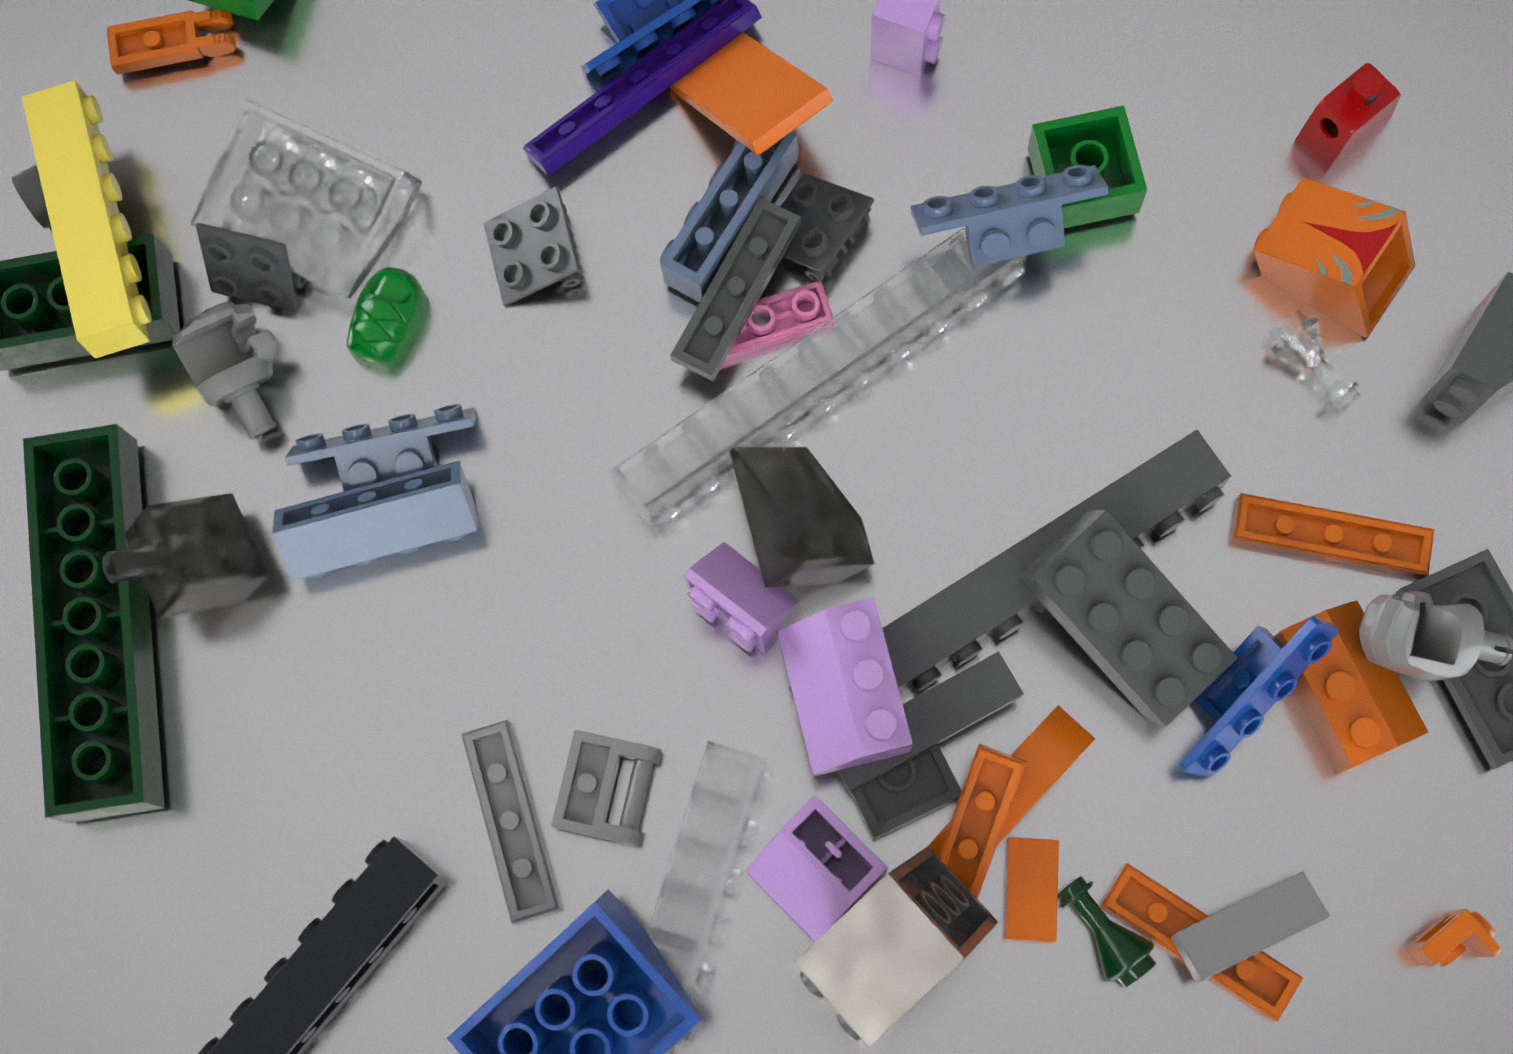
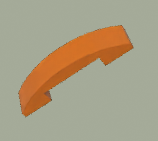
M1059 705L1011 754L1026 760L1027 763L998 844L1095 740L1087 730ZM950 822L928 845L938 856Z

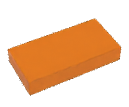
M1007 838L1004 940L1056 942L1059 840Z

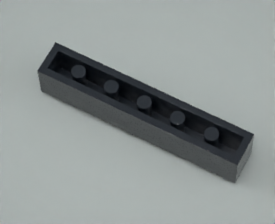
M395 836L389 842L382 840L366 857L365 863L368 867L356 881L351 878L336 891L331 900L335 905L322 920L320 918L314 919L298 937L301 945L289 959L286 957L281 958L270 968L264 977L267 985L256 998H247L235 1009L229 1019L233 1025L221 1039L218 1037L213 1038L198 1054H300L448 878L405 840Z

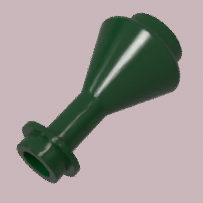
M1080 876L1058 893L1063 900L1060 906L1064 908L1072 904L1094 932L1105 980L1112 982L1118 979L1121 985L1126 988L1157 964L1149 954L1154 949V943L1109 920L1088 893L1094 884L1091 880L1087 883Z

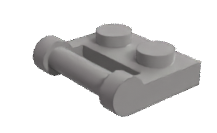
M574 730L551 827L639 847L643 832L638 831L652 768L653 765L659 764L662 750L644 744ZM624 757L634 760L620 823L617 826L605 822L620 759Z

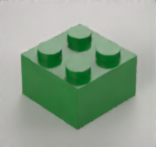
M1124 105L1032 125L1028 153L1034 175L1043 177L1061 173L1066 168L1075 165H1095L1108 185V195L1063 204L1064 228L1140 212L1147 193V186Z

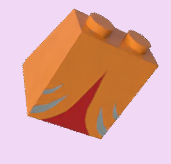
M1304 177L1300 180L1294 191L1286 194L1283 198L1277 216L1268 229L1265 228L1259 233L1253 249L1262 277L1365 338L1369 337L1416 266L1406 211Z

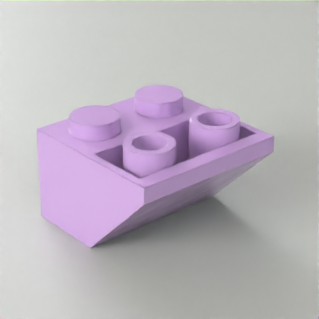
M725 542L691 566L683 575L689 590L687 596L693 601L690 605L712 623L717 617L723 621L730 630L728 633L730 638L748 652H751L756 647L763 654H766L779 638L777 631L789 626L801 611L799 599Z
M814 795L778 831L747 868L746 872L816 942L887 872L888 867Z

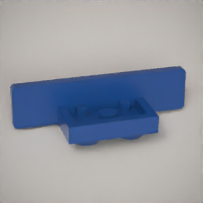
M598 0L593 5L617 44L582 65L581 68L585 74L596 68L599 75H603L623 62L618 54L633 44L638 52L660 38L656 29L668 21L676 28L695 16L697 13L692 6L701 0ZM708 0V1H709L710 4L712 5L713 3L717 2L718 0Z
M1312 616L1291 640L1283 646L1266 628L1257 626L1234 651L1238 659L1194 700L1212 718L1215 724L1180 762V766L1185 772L1207 777L1223 769L1231 758L1230 752L1243 738L1253 735L1264 722L1263 716L1277 701L1285 699L1294 691L1298 683L1297 678L1310 664L1320 661L1329 652L1332 646L1331 641L1339 633V630L1332 623Z

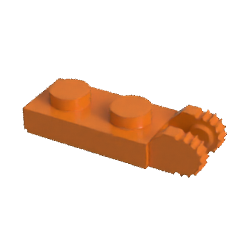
M219 9L196 13L191 10L108 26L107 37L111 68L118 75L201 59L203 55L215 58L232 54L236 49L235 37L222 33L200 37V31L215 33L232 27V13Z

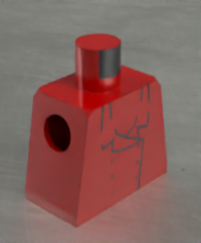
M1365 63L1318 103L1296 137L1295 142L1327 173L1391 119L1401 94L1372 64ZM1334 123L1338 128V136H1333L1326 131L1330 130Z

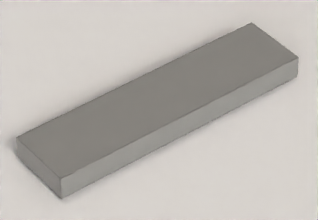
M507 719L462 733L463 744L511 923L515 925L562 910L511 722Z

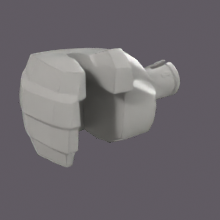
M224 302L212 306L200 315L190 319L185 323L184 328L172 337V343L203 400L210 407L226 402V404L232 403L251 440L277 426L272 420L257 389L260 388V384L273 376L272 366L279 343L273 333L268 330L256 334L255 323H257V318L249 304L231 305L229 302Z
M1421 591L1404 592L1402 599L1399 596L1379 595L1367 606L1359 628L1361 646L1368 661L1393 672L1424 680L1437 681L1460 677L1467 674L1477 660L1502 666L1507 664L1512 657V654L1494 650L1495 646L1513 649V639L1511 636L1505 633L1484 630L1482 614L1476 607L1470 604L1434 605L1431 595Z

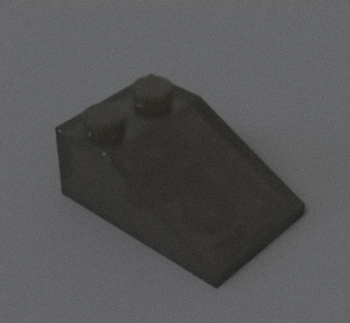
M734 447L729 450L765 588L839 583L875 564L862 518L807 447Z

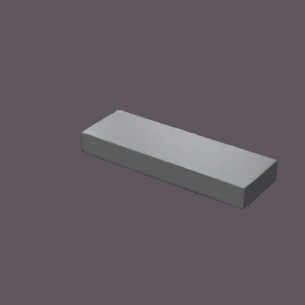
M1302 871L1175 933L1171 939L1196 984L1325 921L1330 915Z

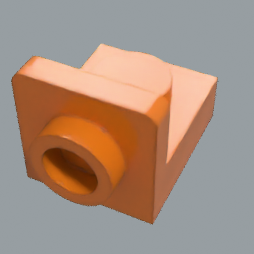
M1468 909L1449 911L1406 948L1419 965H1436L1439 963L1441 967L1450 964L1465 951L1466 947L1462 944L1463 941L1478 957H1495L1502 951L1501 947L1493 939L1496 936V932L1490 923L1475 911L1470 913Z

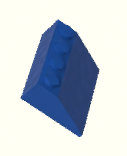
M608 889L446 1039L460 1054H664L699 1023L703 1017L644 928Z

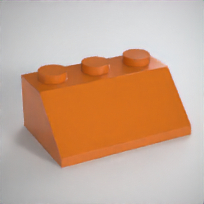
M1357 600L1313 615L1332 623L1339 630V633L1331 641L1332 646L1329 652L1320 661L1310 664L1297 678L1298 683L1294 689L1337 774L1343 773L1429 733L1398 674L1367 660L1359 636V628L1365 613ZM1309 618L1279 631L1274 637L1285 646Z

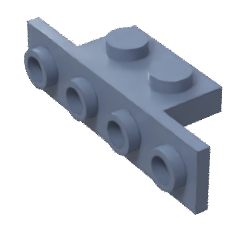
M1075 165L1066 168L1061 173L1043 177L1037 175L1025 176L1016 183L998 187L980 186L971 190L970 193L953 197H931L921 204L910 206L921 236L965 226L968 258L972 267L1065 247L1062 205L1108 195L1109 192L1107 183L1095 165Z
M452 404L434 410L435 416L416 419L415 414H405L389 419V426L370 429L369 424H358L343 429L342 436L324 439L322 433L307 435L295 441L296 445L292 446L285 457L287 466L334 456L343 491L437 467L430 436L473 427L477 416L474 407L462 410L461 404Z

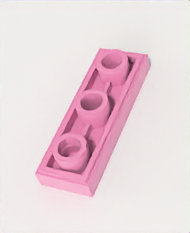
M821 280L759 299L724 362L835 327V319ZM761 318L769 321L765 326L754 324L756 320Z

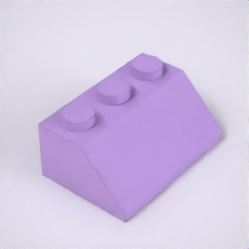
M874 597L824 609L777 631L813 776L911 752L913 742Z

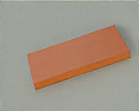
M744 32L670 86L671 91L756 155L762 154L833 101L825 86Z

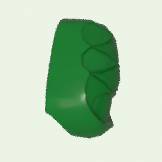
M386 267L377 271L364 286L357 300L347 337V348L358 362L375 369L392 371L398 368L411 352L424 327L429 309L427 297L414 275L404 269Z

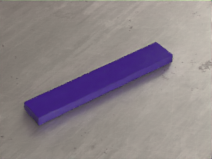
M720 0L525 144L523 149L528 158L545 174L550 176L760 20L762 16L757 6L749 0Z

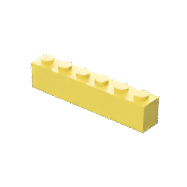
M75 80L21 96L77 341L95 359L150 342L146 323H150L152 317L145 298L138 293L136 282L142 280L141 271L133 254L128 252L126 242L132 240V234L125 216L119 213L117 201L122 200V193L115 176L109 173L107 162L112 161L113 156L107 139L99 131L98 123L103 122V114L94 95L87 96Z

